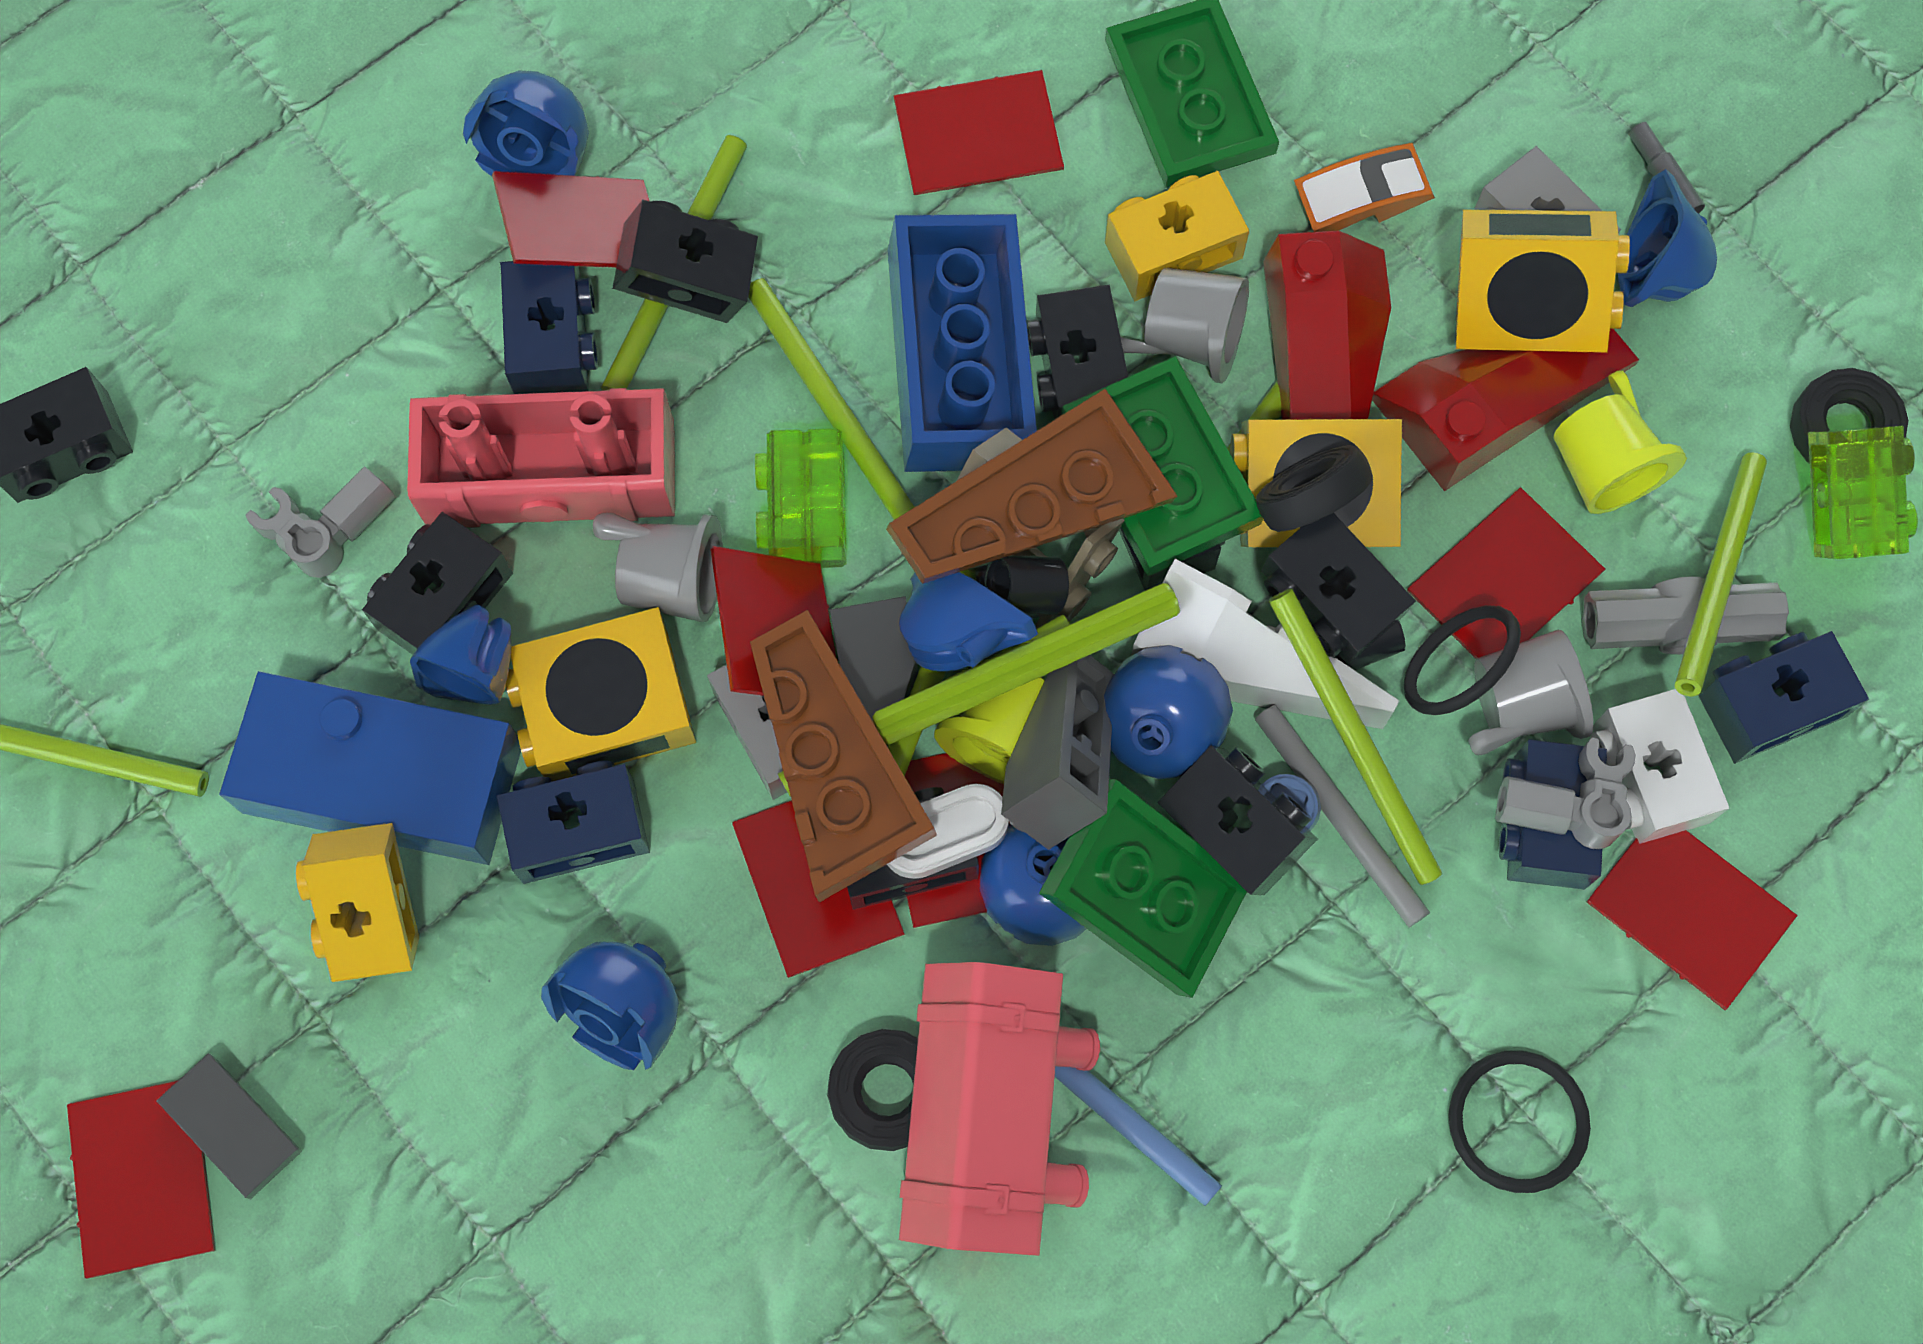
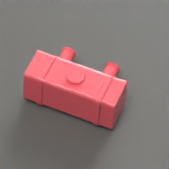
M611 388L607 391L476 396L452 394L448 397L411 398L407 484L409 500L425 525H431L439 514L444 512L466 528L496 523L594 520L601 513H614L630 521H638V518L674 517L675 430L674 419L665 389L627 390V388Z
M982 962L925 964L922 1002L918 1004L916 1019L920 1023L905 1179L901 1180L899 1198H903L899 1240L954 1250L1039 1256L1044 1204H1059L1078 1208L1085 1202L1089 1190V1178L1085 1167L1081 1164L1071 1163L1064 1165L1048 1162L1056 1066L1071 1067L1090 1071L1096 1065L1100 1053V1040L1095 1029L1060 1026L1062 973Z

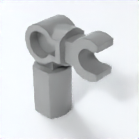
M363 467L320 510L323 516L318 521L313 520L304 513H300L297 504L282 489L273 487L269 493L280 504L279 512L273 518L262 519L257 513L250 510L246 517L248 522L264 538L276 539L278 547L288 554L305 574L321 578L333 573L341 564L343 558L341 545L347 539L353 542L396 496L377 476L366 467Z
M1591 737L1579 754V767L1581 773L1587 779L1586 782L1581 784L1579 797H1575V792L1572 789L1508 776L1505 777L1498 793L1496 821L1564 835L1567 830H1570L1575 839L1583 846L1591 849H1603L1610 846L1629 827L1632 818L1631 808L1626 801L1627 788L1622 784V780L1629 774L1635 764L1636 754L1633 746L1625 744L1617 753L1616 766H1609L1604 764L1598 756L1599 739Z

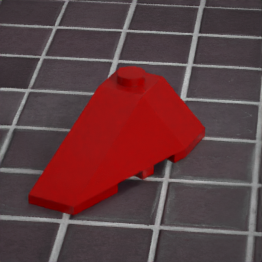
M1341 231L1278 234L1263 260L1277 382L1281 398L1282 420L1368 419L1392 308L1385 252L1379 247Z
M1614 329L1609 331L1607 352L1466 349L1419 362L1374 391L1372 401L1386 419H1402V439L1440 487L1446 491L1608 384V376L1621 370L1626 372L1635 366L1639 358Z

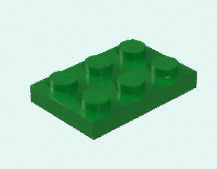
M1196 0L1106 28V44L1165 188L1170 187L1178 180L1187 176L1196 175L1200 178L1216 171L1226 170L1277 154L1278 137L1219 0Z
M1176 356L1063 406L1062 415L1106 389L1178 496L1172 503L1123 518L1125 521L1121 528L1147 576L1170 567L1175 559L1183 561L1262 524L1263 517L1258 510L1254 495Z
M1109 779L1107 813L1069 837L1039 892L1040 895L1173 993L1193 998L1247 893L1199 843L1117 779Z

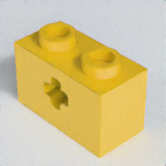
M1219 171L1200 178L1196 175L1184 177L1171 185L1167 191L1147 199L1134 197L1124 201L1112 213L1108 214L1105 244L1135 302L1152 295L1156 280L1164 268L1208 273L1243 259L1249 228Z
M393 823L312 834L304 860L297 862L296 882L301 899L303 901L311 900L316 918L311 923L312 946L318 959L326 958L331 981L338 982L412 971L419 942V933Z

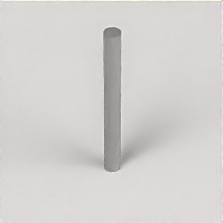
M1273 705L1255 718L1257 724L1295 775L1304 778L1316 789L1321 802V810L1406 925L1410 928L1430 914L1429 910L1277 706Z

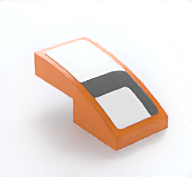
M1413 143L1396 145L1358 155L1294 180L1314 232L1339 231L1375 215L1380 223L1435 198Z

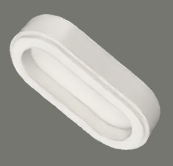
M971 784L920 803L934 826L937 836L887 865L900 876L913 879L923 878L993 850L1003 841L1009 826V820L1001 815L1003 797L991 787Z

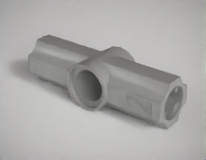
M1679 577L1662 581L1649 589L1589 591L1584 597L1582 615L1584 639H1587L1590 649L1659 646V651L1665 654H1684L1706 578ZM1778 583L1732 585L1715 646L1717 643L1780 640L1786 634V621L1789 614L1786 592L1781 591Z

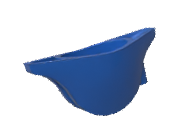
M1665 169L1652 177L1627 233L1630 238L1627 273H1618L1620 291H1623L1624 305L1634 307L1648 298L1666 302L1677 301L1708 284L1716 270V246L1712 234L1707 227V219L1696 212L1684 196L1675 177Z
M959 572L924 584L914 573L910 579L913 584L912 594L899 620L900 631L908 643L913 659L923 668L932 671H951L967 666L975 667L982 660L1008 647L1024 643L1038 635L1030 616L974 579Z
M474 605L453 617L428 636L412 655L410 664L416 686L437 698L479 704L500 703L509 674L511 658L510 623L502 618H496L488 624L489 612L480 605Z

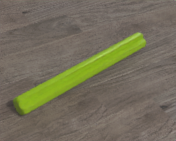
M1162 583L878 710L873 715V723L885 744L895 743L1177 616L1180 613L1178 599L1169 584Z

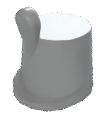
M1164 268L1156 280L1149 302L1145 323V342L1120 337L1123 353L1176 355L1209 366L1212 380L1222 384L1226 381L1231 371L1244 326L1249 298L1248 279L1245 277Z
M601 513L594 518L593 533L597 538L602 540H621L615 570V588L617 598L621 604L645 610L659 607L660 612L663 614L699 622L709 620L717 602L710 549L712 546L723 547L721 526L717 516L703 515L698 525L637 524L614 513Z
M1558 629L1519 644L1515 658L1506 673L1489 691L1479 698L1490 729L1473 734L1468 742L1475 755H1484L1524 735L1566 729L1576 738L1583 739L1591 736L1593 733V712L1588 687L1576 652L1564 631ZM1503 649L1476 659L1474 663L1476 682L1495 664Z

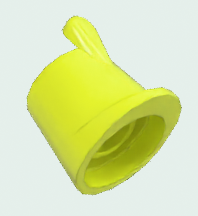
M1622 370L1608 376L1614 395L1602 397L1574 412L1560 424L1553 436L1590 514L1614 511L1645 496L1671 479L1684 466L1687 460L1681 446L1662 444L1641 418L1628 376Z
M1039 677L962 712L959 717L948 718L940 722L934 732L935 740L950 757L996 782L1004 784L1006 765L1045 680Z

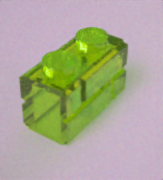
M1873 426L1808 432L1814 557L1848 559L1909 553V538H1912L1917 531L1918 519L1914 504L1907 500L1906 475L1911 474L1913 471L1915 454L1910 439L1904 437V427Z
M837 428L808 429L806 432H802L799 429L771 430L767 433V453L755 454L757 491L767 490L768 511H756L757 548L768 549L769 555L820 563L821 568H835L847 565L845 470L842 430Z

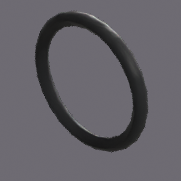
M1485 605L1462 612L1441 625L1419 647L1407 668L1404 679V693L1410 706L1422 714L1442 715L1464 708L1483 696L1506 673L1515 658L1521 636L1517 618L1511 611L1503 607ZM1495 618L1503 622L1507 631L1506 644L1495 664L1480 680L1459 695L1442 702H1428L1420 697L1416 685L1417 678L1430 655L1443 641L1464 626L1480 619Z
M1502 1051L1488 1055L1473 1064L1464 1073L1452 1093L1449 1107V1128L1455 1149L1472 1172L1481 1180L1498 1189L1513 1193H1536L1550 1189L1572 1174L1579 1166L1587 1150L1591 1127L1589 1109L1584 1095L1573 1077L1559 1064L1542 1055L1527 1051ZM1508 1064H1523L1538 1068L1553 1077L1569 1096L1576 1116L1574 1144L1565 1160L1548 1174L1533 1179H1515L1501 1175L1488 1168L1475 1155L1468 1144L1463 1129L1465 1099L1475 1082L1493 1068Z

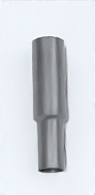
M1642 122L1633 127L1628 134L1648 163L1647 169L1652 177L1667 169L1675 177L1686 199L1696 212L1700 213L1705 208V204L1672 154L1665 151L1647 122Z

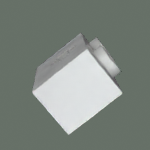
M1676 689L1608 708L1593 724L1594 732L1591 737L1599 739V748L1607 749L1606 765L1616 766L1617 753L1625 744L1632 745L1636 754L1635 764L1629 774L1622 780V784L1627 788L1626 801L1631 808L1632 816L1627 829H1632L1635 839H1638L1639 844L1710 824L1729 809L1686 698ZM1644 761L1649 767L1660 766L1663 775L1658 770L1647 771Z

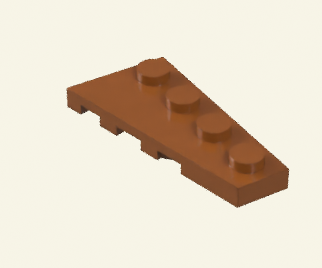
M1104 389L888 524L886 530L922 584L1172 503L1178 496L1113 399Z
M804 611L750 641L769 718L772 722L779 748L782 769L789 787L800 839L807 857L814 893L817 900L821 902L936 837L937 833L809 611Z

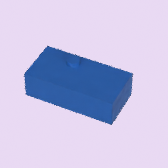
M1016 214L895 215L887 251L904 472L962 471L972 450L1004 428H1008L1022 440L1037 431Z
M258 671L219 795L242 814L328 832L393 823L399 847L490 865L502 822L496 795L510 792L521 749L518 735L507 722Z

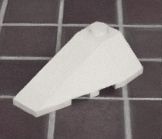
M1175 559L1163 583L1169 584L1179 602L1180 613L1169 620L1140 632L1133 645L1131 656L1144 648L1171 645L1183 648L1181 653L1191 655L1198 661L1204 658L1215 666L1229 688L1232 702L1264 708L1276 705L1281 711L1331 720L1282 625L1279 624L1277 628L1265 626L1246 613L1252 601L1227 585ZM1329 657L1364 725L1383 729L1396 709L1399 700L1340 660Z

